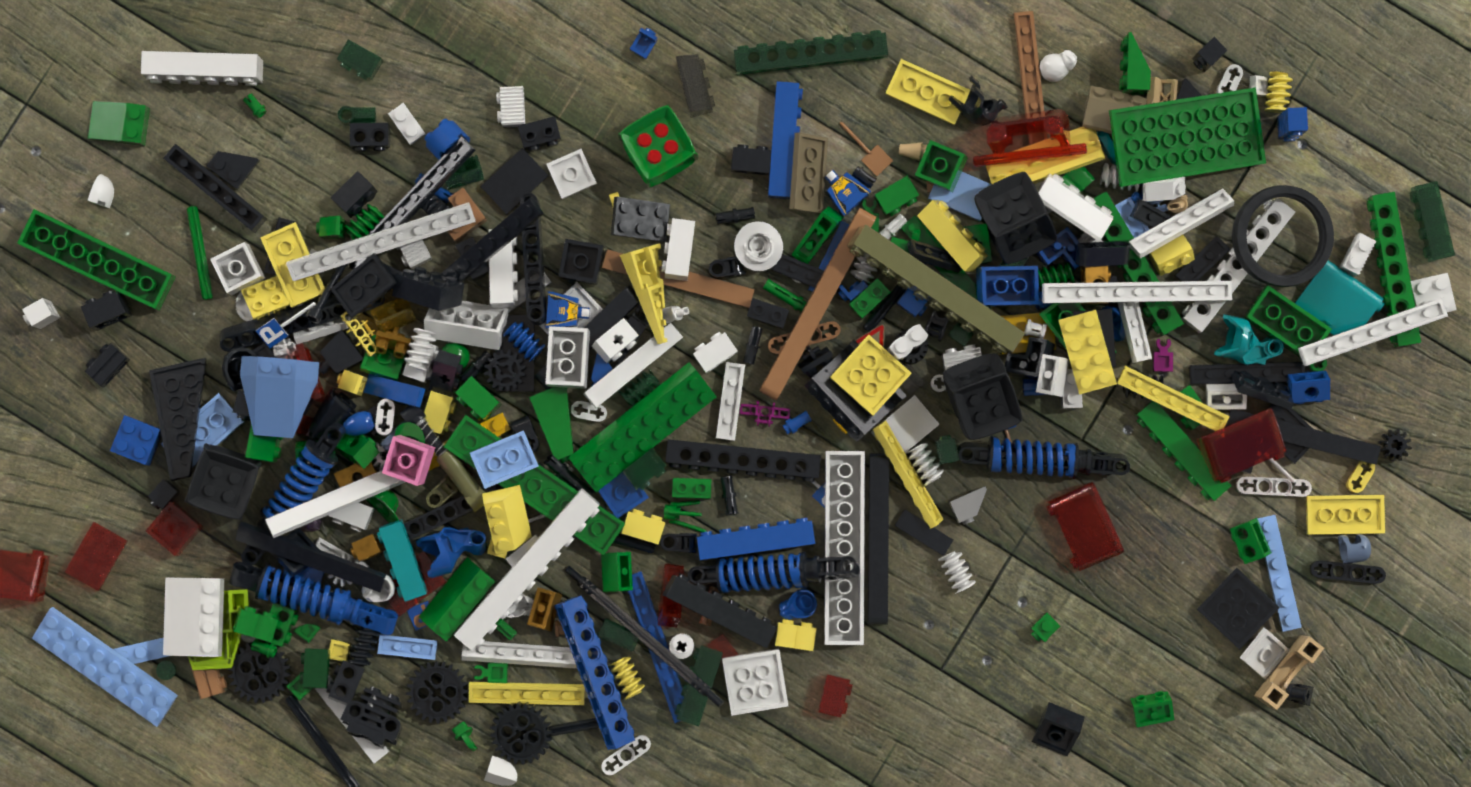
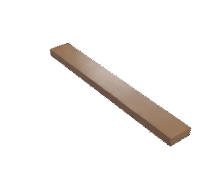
M1033 11L1014 13L1028 146L1047 139Z
M607 249L602 268L628 275L620 257L622 253ZM662 266L659 267L660 279H663V285L746 308L750 307L755 289L692 272L688 273V281L665 278V272H662Z

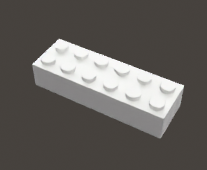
M142 51L141 74L147 80H150V83L157 84L162 83L163 80L169 81L171 84H181V81H188V84L198 85L200 82H207L209 85H219V82H226V85L237 86L238 83H245L247 86H257V83H262L263 60L257 54Z

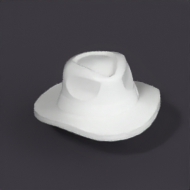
M752 222L742 227L736 235L734 250L736 257L746 268L753 271H764L776 265L781 258L783 242L778 231L770 224Z

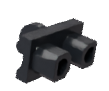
M807 345V352L801 355L804 361L797 365L810 379L818 373L817 365L822 363L823 367H825L833 360V354L827 346L820 350L818 346L811 349Z

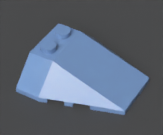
M242 356L240 377L254 435L294 438L313 390L318 383L319 362Z

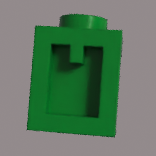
M1046 612L1030 628L1033 631L1031 635L1038 642L1041 640L1046 642L1061 626Z

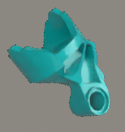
M1223 314V320L1229 329L1225 346L1217 349L1214 352L1215 356L1236 360L1241 364L1259 363L1265 365L1266 359L1278 356L1283 352L1284 345L1278 339L1265 338L1259 341L1247 319ZM1273 342L1274 349L1270 351V344Z

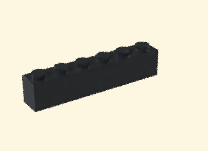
M177 144L163 158L252 232L256 233L267 220L264 215Z
M680 573L678 576L672 574L662 594L663 596L762 647H768L777 627L772 625V620L764 616L761 620L756 617V612L748 608L745 611L740 609L739 603L731 599L729 602H726L722 599L723 595L715 591L712 594L705 591L706 586L698 582L693 585L688 582L690 578Z

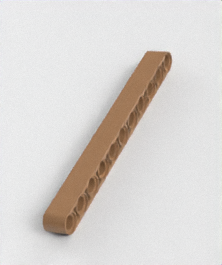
M860 207L857 210L759 390L761 393L774 400H777L855 258L849 252L850 248L847 245L859 227L863 225L872 227L876 216Z

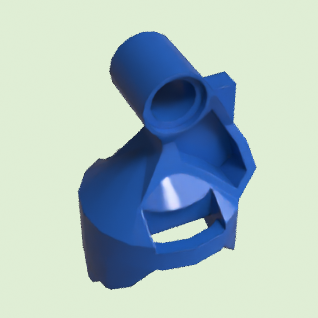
M444 527L439 533L421 537L416 541L417 546L423 551L436 556V559L430 566L431 569L427 572L428 577L435 578L452 573L463 551L477 556L484 554L486 551V535L481 531L469 530L468 527L460 530Z

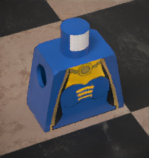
M834 170L825 176L826 180L832 185L827 190V194L843 217L871 193L866 186L847 172L841 178Z
M548 291L546 329H549V326L577 327L578 318L589 319L590 308L579 307V298Z

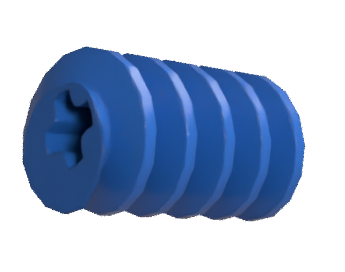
M515 322L503 333V336L507 337L510 335L508 342L515 341L513 347H520L518 352L520 354L526 352L524 358L528 359L531 357V362L543 351L545 344L538 346L540 339L532 340L535 334L528 335V327L522 329L524 322L519 324Z

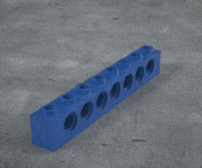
M576 596L554 605L607 749H617L635 741L634 730L629 725L627 711L622 706L620 692L615 687L612 672L609 671L607 657L602 652L601 641L595 633L594 622L589 617L586 601L582 596ZM575 613H576L577 616H578V621H577V622H576L575 619H574ZM582 632L585 634L584 640L581 638ZM588 650L591 651V658L588 657ZM595 668L598 670V676L594 673ZM602 686L605 688L604 695L601 692ZM609 704L611 705V708H612L611 712L608 711V705H609ZM615 722L618 724V730L615 729Z

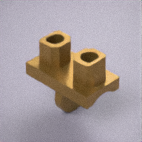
M395 327L394 331L387 330L382 332L377 330L375 341L376 353L386 354L388 348L394 350L393 356L395 358L403 359L407 350H410L409 343H411V339L406 338L405 334L399 333V327Z

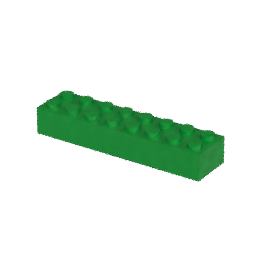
M33 209L17 244L159 311L176 276L35 209Z
M688 362L568 458L593 490L598 492L717 396L697 370Z

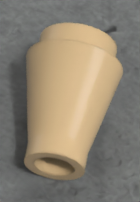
M923 142L900 144L899 155L921 161L927 145L923 144Z

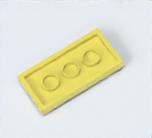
M901 59L885 95L955 126L960 111L949 102V98L952 95L965 104L970 90Z
M296 222L261 237L291 308L322 295L325 287L319 273L293 281L286 265L288 261L310 254Z
M1092 310L1060 319L1059 324L1079 395L1116 385L1115 375L1097 311Z
M1384 495L1306 496L1307 534L1385 533Z

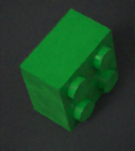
M930 140L915 176L918 179L953 193L968 157L959 151Z
M472 376L455 392L458 395L456 399L464 407L470 406L472 408L470 413L478 420H488L502 405Z

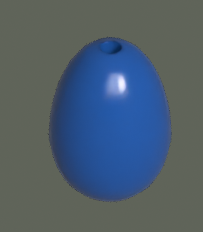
M361 411L346 419L343 426L347 435L358 436L370 432L374 428L375 423L370 412Z

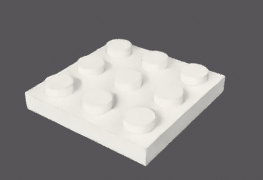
M779 649L722 658L731 716L788 706Z

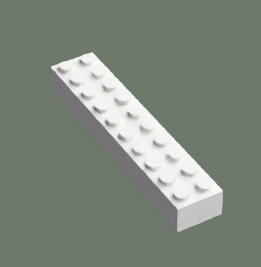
M865 451L825 452V557L850 556L860 566V573L854 578L825 580V645H864ZM848 564L846 566V571L852 570L854 564Z

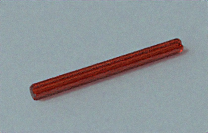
M1082 143L974 156L973 165L979 167L1081 155L1087 153V145Z

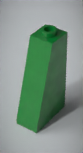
M553 387L529 398L552 454L561 463L569 461L568 457L574 453L568 388Z

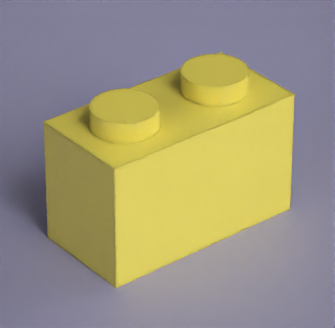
M1184 235L1149 253L1150 261L1160 276L1195 260L1193 248Z
M431 391L424 411L426 421L429 422L430 428L434 429L433 432L444 435V431L448 432L450 427L449 415L450 413L453 414L456 408L455 398Z
M633 509V512L628 511L622 534L659 545L665 522H662V517L652 515L649 518L644 516V512Z

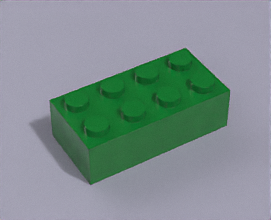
M1269 285L1264 287L1243 318L1247 319L1251 325L1270 338L1280 340L1286 349L1300 358L1298 348L1326 339L1332 328Z

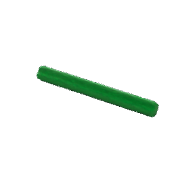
M191 206L187 208L200 289L202 299L209 300L213 298L199 213L196 206Z

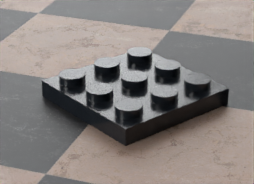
M1236 568L1197 610L1240 650L1280 607L1241 570Z

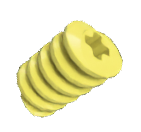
M1273 71L1269 73L1273 78L1268 80V83L1271 85L1267 87V90L1271 93L1266 94V98L1269 100L1265 102V105L1269 108L1264 109V111L1282 113L1287 109L1283 106L1290 103V101L1285 100V97L1291 96L1286 90L1292 89V86L1288 85L1287 82H1291L1293 79L1288 77L1287 73Z
M630 656L608 665H614L611 672L618 673L614 679H621L618 687H625L621 693H628L624 698L625 700L641 693V690L645 687L644 684L638 685L641 677H634L638 671H631L635 665L634 663L628 664L631 659Z

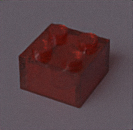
M170 501L146 529V532L174 556H179L204 526L177 503Z

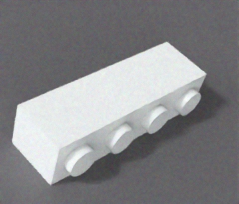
M517 237L489 259L490 304L492 308L515 307V301L519 300L518 290H515V283H518V272L515 271V264H518V255L514 253V246H517Z

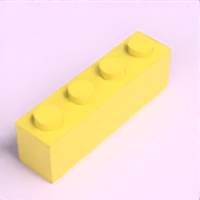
M932 200L917 215L918 218L965 272H973L988 257L984 252L985 248L972 238L973 234L960 224L961 220L956 215L951 214L948 210L949 206L944 201Z

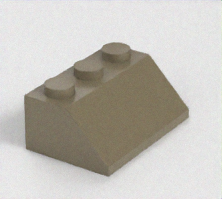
M1090 86L1085 103L1082 127L1112 134L1109 110L1146 105L1147 98Z

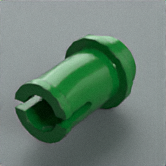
M252 93L247 95L249 99L245 97L243 102L253 112L252 115L257 118L264 116L267 112L265 110L266 107L261 105Z
M255 639L252 643L254 647H251V651L264 654L267 658H274L276 655L277 647L275 644H268L258 639Z

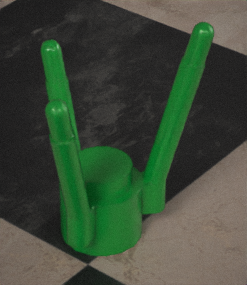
M700 500L679 503L671 502V505L665 504L664 520H669L671 524H677L698 532H707V530L676 520L680 519V515L701 517V513L681 511V508H679L681 506L700 504Z

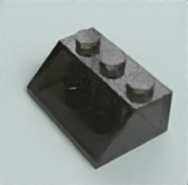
M698 54L676 56V63L690 118L712 113V107H715L713 95L709 96L707 89L711 87L708 77L704 78L703 70H706L704 59H699Z

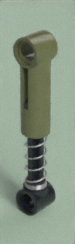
M412 405L401 411L400 415L406 422L414 423L421 428L426 440L425 442L430 446L436 447L434 451L435 456H438L436 461L462 493L475 512L484 506L482 493L486 492L478 485L460 459L444 448L445 443L439 440V436H436L433 432L434 429H431L428 425L429 422L426 421L424 411Z

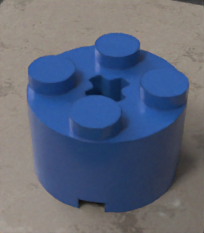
M443 119L439 123V127L433 132H429L424 138L426 148L438 160L461 137H464L470 143V137L454 121H449L448 119Z

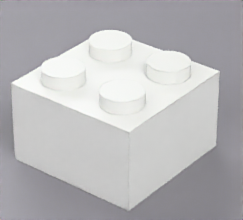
M246 242L210 259L226 293L231 296L240 292L241 289L266 279L250 245Z

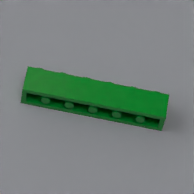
M1150 401L1135 415L1138 418L1136 420L1138 425L1143 429L1146 427L1150 432L1149 437L1155 443L1159 442L1163 446L1161 449L1168 458L1172 457L1176 461L1174 465L1181 472L1185 471L1189 476L1187 478L1194 487L1197 485L1202 490L1200 494L1205 500L1215 501L1231 487V484L1157 402Z

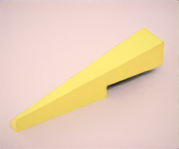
M658 243L622 254L620 257L657 344H662L668 341L664 337L666 320H663L662 309L665 308L663 279H660L659 269L662 266V261L659 260L658 255L661 245Z

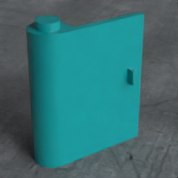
M1329 260L1322 270L1314 276L1295 302L1296 305L1332 328L1330 333L1334 336L1365 325L1374 312L1378 313L1385 303L1382 302L1383 297Z

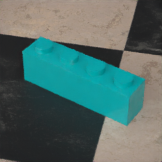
M403 520L380 526V532L377 533L380 543L385 545L384 555L386 561L391 562L392 568L390 572L393 580L397 579L399 584L396 587L399 597H403L406 602L426 595L428 590Z

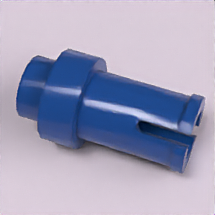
M804 411L792 420H786V424L782 425L787 435L789 433L794 434L798 431L797 429L812 420L809 414Z

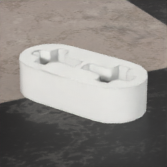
M1230 65L1225 70L1217 87V93H1223L1221 88H1225L1227 83L1230 84L1229 91H1236L1243 76V70L1239 65ZM1236 69L1238 76H1235L1232 81L1229 80L1231 77L1229 71Z
M389 399L381 400L377 406L375 428L381 436L389 435L393 429L395 406ZM385 403L392 407L391 410H388L387 416H384V410L380 409ZM383 419H387L386 424L390 426L385 432L378 428L379 425L383 424Z
M577 401L571 407L572 414L579 419L602 422L607 417V410L602 405L595 409L589 402ZM579 404H582V408L588 409V413L581 412L580 415H577V411L574 409L579 407ZM598 408H601V412L604 415L597 419L595 414H590V411H597Z

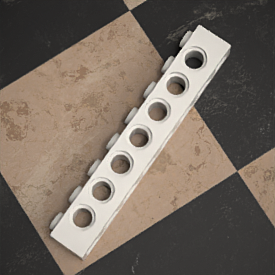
M1276 198L1274 201L1270 199L1263 208L1266 210L1262 216L1258 215L1252 222L1253 228L1250 231L1247 230V244L1252 247L1253 252L1251 255L1256 262L1295 213L1292 208L1279 198ZM1268 215H1273L1276 218L1275 224L1268 222ZM1257 230L1264 232V239L1261 240L1256 237ZM1234 248L1229 251L1228 254L1231 256L1228 260H1223L1218 265V273L1215 276L1211 275L1207 280L1221 281V276L1227 275L1229 281H1232V293L1248 274L1242 266L1239 270L1232 266L1233 260H1238ZM1195 301L1192 306L1188 305L1183 310L1182 314L1184 316L1182 321L1196 332L1201 333L1226 301ZM1198 305L1205 306L1206 313L1204 315L1198 313Z

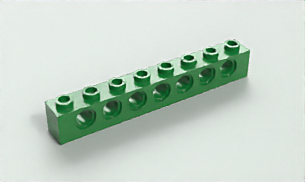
M1107 191L1095 197L1096 205L1100 208L1105 206L1112 212L1113 220L1108 229L1114 227L1118 231L1117 236L1112 237L1107 229L1103 235L1104 242L1124 241L1129 243V241L1133 240L1134 237ZM1131 248L1129 260H1134L1137 263L1136 270H1131L1128 264L1116 265L1118 268L1121 267L1125 273L1123 278L1126 282H1137L1140 276L1144 277L1147 282H1159L1145 256L1140 259ZM1171 301L1142 302L1144 314L1147 318H1151L1154 323L1152 324L1156 334L1160 333L1161 337L1184 324ZM1160 309L1166 313L1164 320L1157 317V311Z
M1395 192L1372 195L1368 197L1369 201H1367V210L1371 212L1372 216L1370 227L1375 233L1373 240L1376 243L1374 248L1378 251L1379 256L1376 258L1378 268H1381L1382 273L1380 284L1381 287H1384L1385 291L1383 302L1388 308L1386 317L1399 313L1395 308L1397 303L1403 305V311L1415 308ZM1380 209H1384L1387 212L1385 219L1380 217ZM1383 228L1390 230L1389 237H1385L1382 234ZM1387 246L1393 249L1394 253L1392 256L1386 254ZM1390 265L1396 267V275H1392L1389 272ZM1393 284H1397L1400 287L1399 294L1393 292ZM1419 327L1390 336V341L1394 344V348L1421 343Z

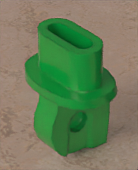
M465 721L452 729L456 741L464 740L465 744L473 752L478 749L470 737L473 728L468 727Z

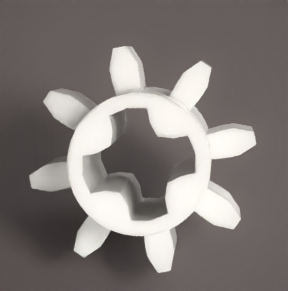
M290 338L283 339L273 346V353L276 358L293 359L292 356L297 354L296 344L291 342Z

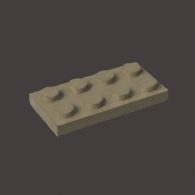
M800 132L795 133L790 194L791 210L821 214L823 211L828 138Z

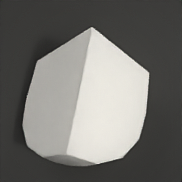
M99 174L92 186L88 201L110 208L114 197V187L108 177Z
M492 756L484 781L501 786H510L517 782V773L510 762Z

